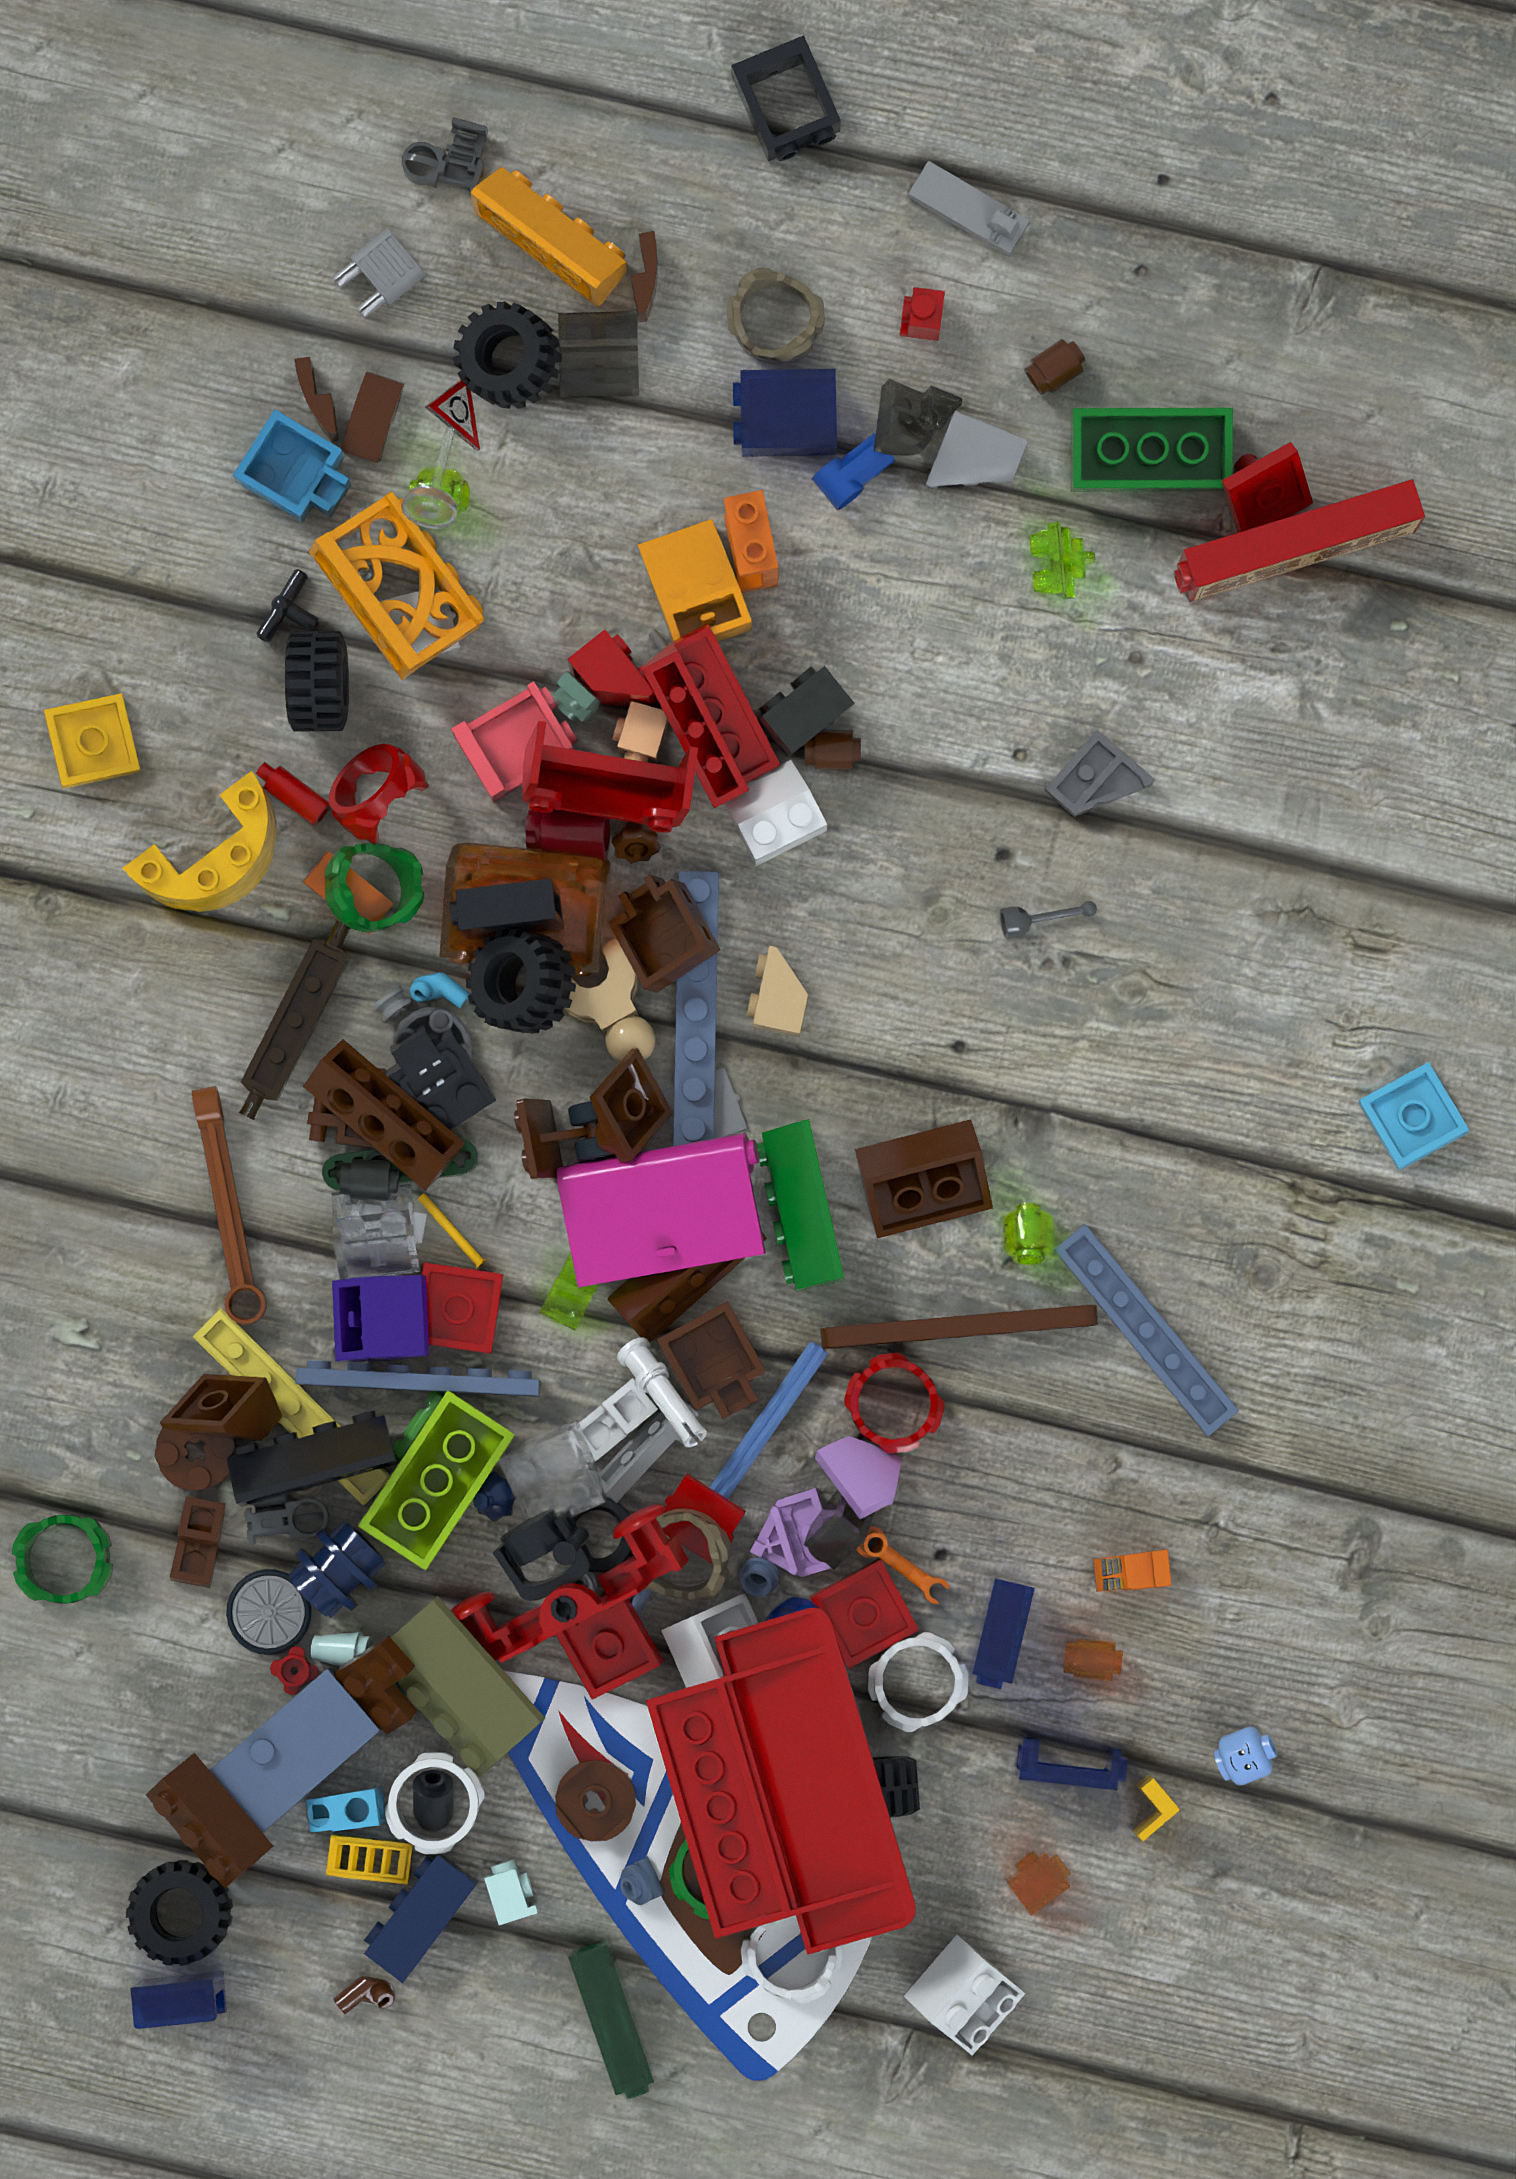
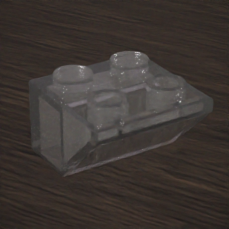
M411 1183L400 1184L397 1194L390 1193L389 1201L350 1199V1195H341L340 1192L332 1193L333 1246L340 1280L420 1272L419 1242Z
M578 1420L507 1449L499 1459V1463L525 1520L533 1518L537 1514L549 1509H554L557 1516L569 1509L573 1517L606 1502L595 1459Z

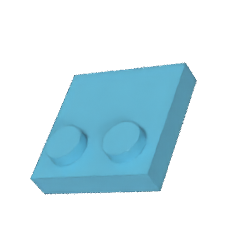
M1429 1062L1363 1097L1358 1103L1398 1171L1469 1133L1468 1126Z

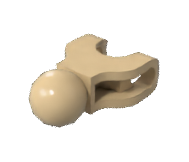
M613 938L602 946V952L609 967L607 978L599 986L593 988L581 987L576 983L575 992L571 991L569 999L573 1001L570 1008H566L571 1017L581 1022L593 1023L600 1028L605 1036L607 1051L615 1061L620 1063L630 1050L635 1048L639 1049L643 1059L646 1060L655 1047L656 1036L653 1027L647 1020L639 1017L634 1007V997L638 991L639 979L618 940Z

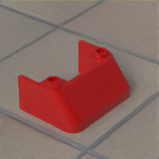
M538 720L526 745L523 762L522 800L529 804L530 810L550 813L553 812V809L646 824L649 830L660 833H669L672 831V827L681 825L691 806L698 753L697 747L690 746L679 766L672 767L543 745L546 722Z

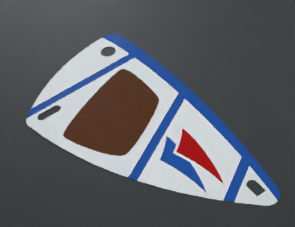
M504 1671L545 1717L508 1754L564 1850L631 1946L709 2040L746 2078L761 2081L772 2077L811 2040L831 2015L858 1971L872 1937L841 1945L843 1959L840 1969H834L829 1979L831 1987L824 1995L809 2003H800L792 1998L787 1999L776 1996L765 1990L754 1978L745 1974L742 1965L741 1946L743 1939L750 1937L753 1928L715 1939L710 1920L703 1919L694 1914V1908L684 1899L679 1900L673 1892L669 1868L675 1861L677 1852L686 1840L648 1707L610 1693H605L592 1700L584 1686L540 1676ZM603 1760L615 1764L628 1775L635 1789L636 1806L632 1819L624 1831L610 1840L591 1842L574 1837L562 1826L556 1814L555 1796L560 1780L572 1767L584 1761ZM590 1790L586 1793L589 1800L585 1807L589 1811L593 1808L598 1809L599 1812L605 1809L603 1800L606 1798V1795L603 1791L596 1794ZM688 1851L684 1862V1873L687 1883L693 1893L698 1898L704 1900L691 1854ZM648 1856L665 1894L643 1905H637L628 1900L621 1891V1872L624 1868L633 1865L634 1862ZM796 1917L778 1920L769 1926L759 1937L755 1951L756 1962L761 1973L773 1984L791 1989L806 1986L817 1979L822 1973L828 1958L827 1949L807 1955ZM758 2013L770 2015L776 2023V2031L773 2037L763 2042L753 2039L748 2032L749 2020Z

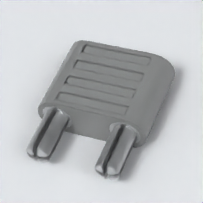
M385 228L350 256L352 262L333 276L332 279L336 286L342 288L359 273L364 276L376 291L357 307L361 316L367 318L384 303L388 306L426 277V275L390 230Z

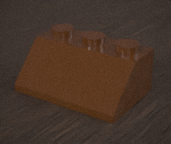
M971 1119L854 1149L877 1239L993 1209L982 1151Z
M195 1753L162 1778L146 1794L153 1803L155 1810L165 1817L177 1831L182 1842L193 1850L204 1863L209 1874L217 1879L224 1888L234 1883L274 1847Z

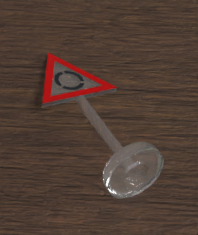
M461 380L457 381L425 406L447 427L431 486L412 488L406 492L401 505L403 514L410 521L426 528H447L454 523L457 516L458 508L456 501L450 494L440 489L454 434L456 433L475 451L480 450L472 394L467 388V384Z

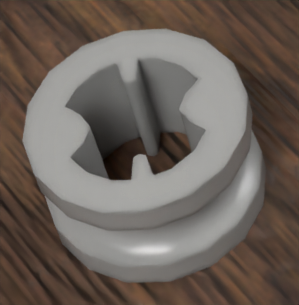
M401 986L384 995L372 1006L375 1012L380 1011L382 1013L381 1020L384 1024L399 1016L413 1003L410 998L406 999L402 996L404 990Z

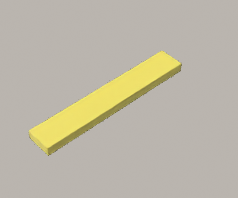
M222 1308L193 1336L232 1376L267 1378L283 1416L278 1422L289 1433L297 1432L298 1438L314 1434L312 1427L335 1421ZM384 1468L338 1481L365 1506L385 1486L391 1475Z

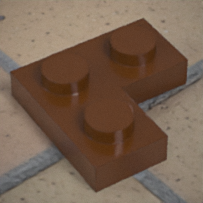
M387 1636L347 1661L334 1673V1676L341 1682L347 1692L355 1698L386 1735L410 1721L418 1712L394 1684L406 1677L415 1665L390 1636Z

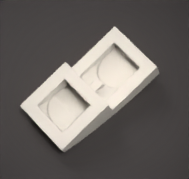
M632 1378L572 1428L569 1433L595 1463L653 1415L658 1408L644 1392L638 1390L635 1380Z

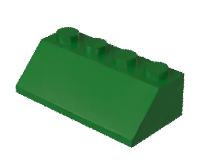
M802 1120L762 1132L763 1142L757 1143L760 1167H769L772 1180L771 1182L764 1183L769 1206L777 1205L780 1221L773 1222L777 1244H786L789 1260L781 1261L786 1284L794 1283L796 1292L843 1282V1269L810 1120Z

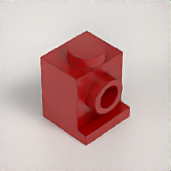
M914 287L912 297H904L900 336L939 341L945 291Z

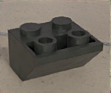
M811 666L790 683L794 689L793 692L785 697L780 691L759 708L763 713V716L758 719L762 729L789 756L855 704L825 666L817 672Z

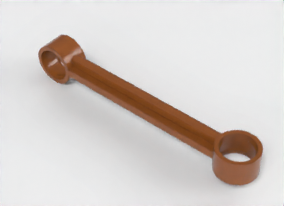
M217 1086L192 1090L193 1106L201 1132L231 1288L225 1299V1310L233 1321L239 1324H253L264 1316L267 1309V1299L263 1291L254 1285L225 1135L220 1095ZM242 1290L253 1291L258 1296L259 1301H261L258 1314L249 1320L237 1317L231 1308L234 1296Z

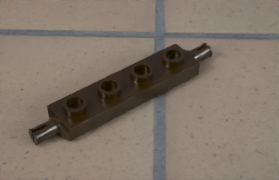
M338 920L335 921L336 923L326 941L312 940L241 1080V1083L250 1093L239 1113L252 1120H255V1116L264 1099L279 1100L350 959L340 948L351 928L345 924L343 925Z

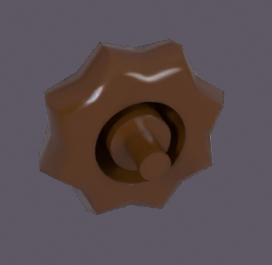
M628 822L617 835L612 837L611 841L615 848L614 855L616 858L625 859L630 864L639 861L649 862L650 858L661 849L657 832L649 830L643 824Z

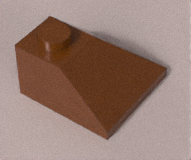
M203 1374L160 1421L162 1429L229 1439L262 1441L263 1438L269 1435L271 1429L283 1416L266 1377Z

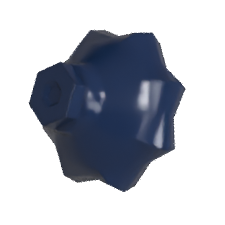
M493 1471L488 1475L473 1498V1503L477 1508L478 1514L487 1516L492 1522H497L504 1516L512 1515L513 1504L517 1499V1495L512 1489L511 1480L503 1478Z

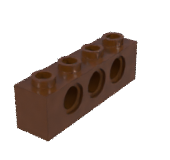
M344 1039L320 1060L303 1085L308 1092L424 1191L448 1168L465 1144L464 1141Z

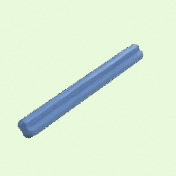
M810 1342L715 1478L710 1486L711 1489L727 1499L730 1497L826 1358L827 1351L825 1349H822L815 1342Z

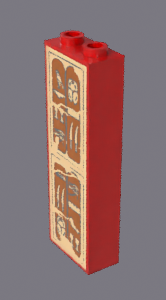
M1411 479L1184 549L1177 563L1178 570L1174 571L1177 588L1180 594L1186 592L1189 602L1413 534L1425 518L1414 480Z

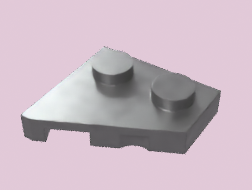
M1097 730L1044 791L1073 817H1076L1148 788L1154 783L1155 779Z

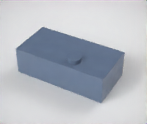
M327 1668L210 1770L262 1833L268 1830L382 1731L334 1676L335 1671L332 1668Z

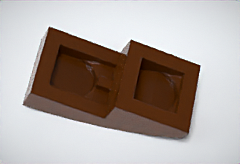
M654 231L639 234L645 272L631 275L639 323L648 320L657 288L658 260Z
M295 358L299 383L315 421L331 442L339 441L335 405L331 393L317 395L314 367L311 358Z
M368 371L365 373L342 442L341 449L343 452L376 463L381 461L391 423L395 420L405 383Z
M186 1496L177 1534V1547L170 1573L171 1581L206 1588L211 1587L226 1503Z

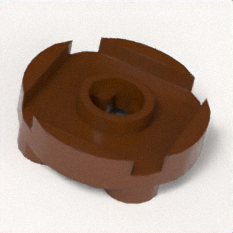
M161 1429L156 1441L155 1459L160 1471L169 1482L185 1490L202 1491L219 1485L229 1476L227 1458L235 1456L234 1449L236 1448V1443L234 1439ZM199 1440H202L205 1443L203 1451L207 1454L203 1460L195 1458L193 1461H190L187 1458L189 1450L186 1448L189 1442L196 1444Z
M603 1760L584 1761L572 1767L560 1780L555 1796L556 1814L562 1826L574 1837L591 1842L607 1841L619 1835L629 1825L636 1806L635 1789L628 1775L620 1767ZM592 1790L596 1794L601 1791L605 1793L606 1798L603 1800L604 1810L599 1812L598 1809L593 1808L589 1811L585 1807L589 1800L586 1795L588 1791Z

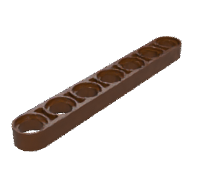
M1081 1305L820 1328L822 1349L1087 1327L1098 1325L1097 1305Z

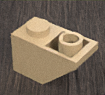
M769 946L767 955H759L755 978L762 979L759 994L751 993L747 1017L754 1018L753 1028L800 1038L808 993L779 949Z

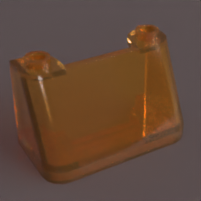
M459 843L454 845L451 849L445 871L439 957L449 958V961L457 964H469V962L476 958L473 955L476 948L484 947V939L469 941L461 931L457 930V926L452 925L450 902L456 901L455 890L551 878L560 889L564 929L536 933L550 936L551 939L557 940L563 945L562 950L568 951L572 958L568 964L575 966V976H588L592 973H599L610 880V860L607 859L605 861L566 853L542 852L539 849L534 850L480 843Z

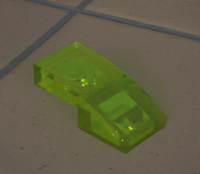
M571 1251L539 1313L576 1330L600 1284L578 1288Z

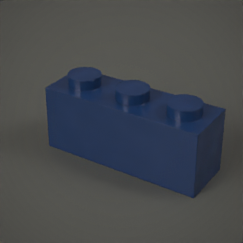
M438 1854L434 1860L428 1855L413 1874L419 1879L410 1892L403 1888L388 1907L394 1914L386 1925L378 1921L364 1939L370 1945L364 1955L401 1983H404L479 1882L443 1854Z

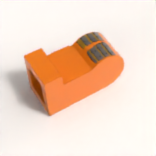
M1168 1549L1093 1559L1096 1592L1172 1586Z

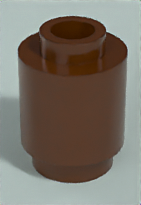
M1060 339L1030 360L1031 365L1026 367L1024 371L1034 388L1040 395H1043L1047 391L1053 393L1084 372L1081 364L1086 360L1074 341L1067 344L1063 339Z
M821 730L805 743V765H815V769L853 770V762H861V738H853V730Z

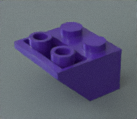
M426 1275L373 1276L332 1281L335 1361L369 1363L429 1356Z

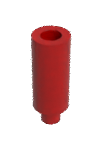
M264 762L258 768L256 775L266 782L263 788L314 827L319 824L329 811V801L281 765L274 769Z

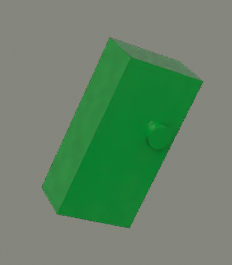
M1233 407L1073 408L1070 412L1071 492L1224 491L1222 480L1233 474Z

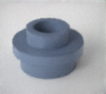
M750 1558L746 1560L739 1571L742 1588L748 1594L756 1597H762L772 1592L777 1587L780 1578L776 1566L763 1558Z

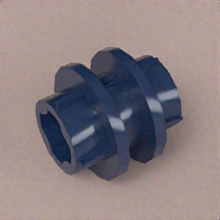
M344 1521L331 1533H328L323 1528L316 1533L324 1546L314 1556L301 1548L296 1553L301 1563L288 1575L295 1588L321 1614L330 1618L343 1606L353 1611L358 1604L350 1593L361 1582L373 1591L378 1586L373 1577L386 1564L383 1561V1556L349 1522L346 1524Z

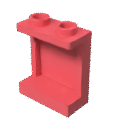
M534 681L527 685L528 688L470 723L466 724L463 721L451 728L456 741L493 803L522 786L525 748L538 720L546 722L543 745L574 750L572 744L577 742V738L567 721L565 720L559 724L552 710L557 708V705L548 689L544 687L539 690Z

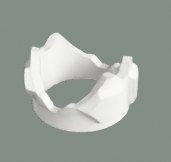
M923 1632L917 1637L905 1638L888 1647L879 1660L870 1666L868 1672V1692L871 1700L878 1701L884 1710L881 1716L888 1724L906 1732H913L921 1726H928L939 1722L955 1708L956 1704L966 1698L969 1674L965 1664H958L957 1659L953 1655L955 1648L947 1640L929 1632ZM910 1646H925L939 1652L948 1661L953 1673V1690L948 1702L941 1710L928 1717L912 1718L898 1713L887 1702L883 1691V1672L888 1661L899 1650Z
M427 1752L419 1755L416 1761L403 1770L394 1781L390 1790L388 1804L385 1807V1817L391 1832L399 1840L404 1838L409 1843L415 1845V1850L423 1854H442L451 1851L454 1844L460 1841L474 1825L479 1806L485 1798V1791L479 1776L472 1768H464L461 1764L454 1762L455 1756L446 1752ZM438 1767L449 1770L461 1779L469 1794L470 1808L464 1825L455 1834L445 1838H429L416 1833L408 1825L400 1811L399 1794L403 1783L414 1772L424 1768Z
M775 1922L754 1927L750 1937L743 1939L741 1956L745 1974L754 1978L768 1992L783 1998H792L800 2003H809L828 1991L831 1987L829 1979L832 1976L833 1970L840 1969L843 1959L841 1946L827 1949V1962L817 1979L800 1988H783L770 1982L761 1973L756 1962L755 1951L759 1937Z

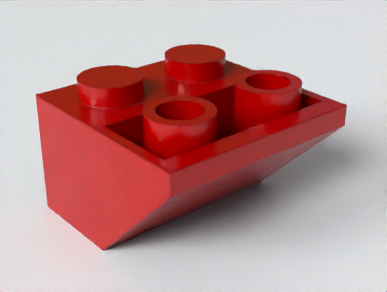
M603 630L567 659L570 673L599 700L600 704L629 707L631 701L651 707L657 705L656 696L641 669L643 665L638 668L631 662L633 659L630 655L632 652L618 634L611 637L606 630Z

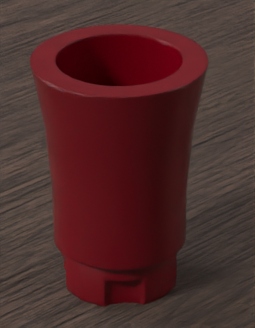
M553 809V812L550 813L529 810L525 824L526 848L542 849V852L582 855L606 861L610 848L611 819Z

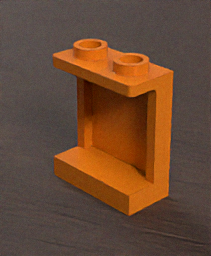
M763 490L726 497L724 499L726 511L724 520L736 579L741 593L778 586L779 567Z

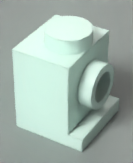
M514 1859L491 1866L493 1874L487 1875L484 1879L499 1925L539 1912L538 1903L529 1905L528 1898L534 1896L527 1872L519 1873Z

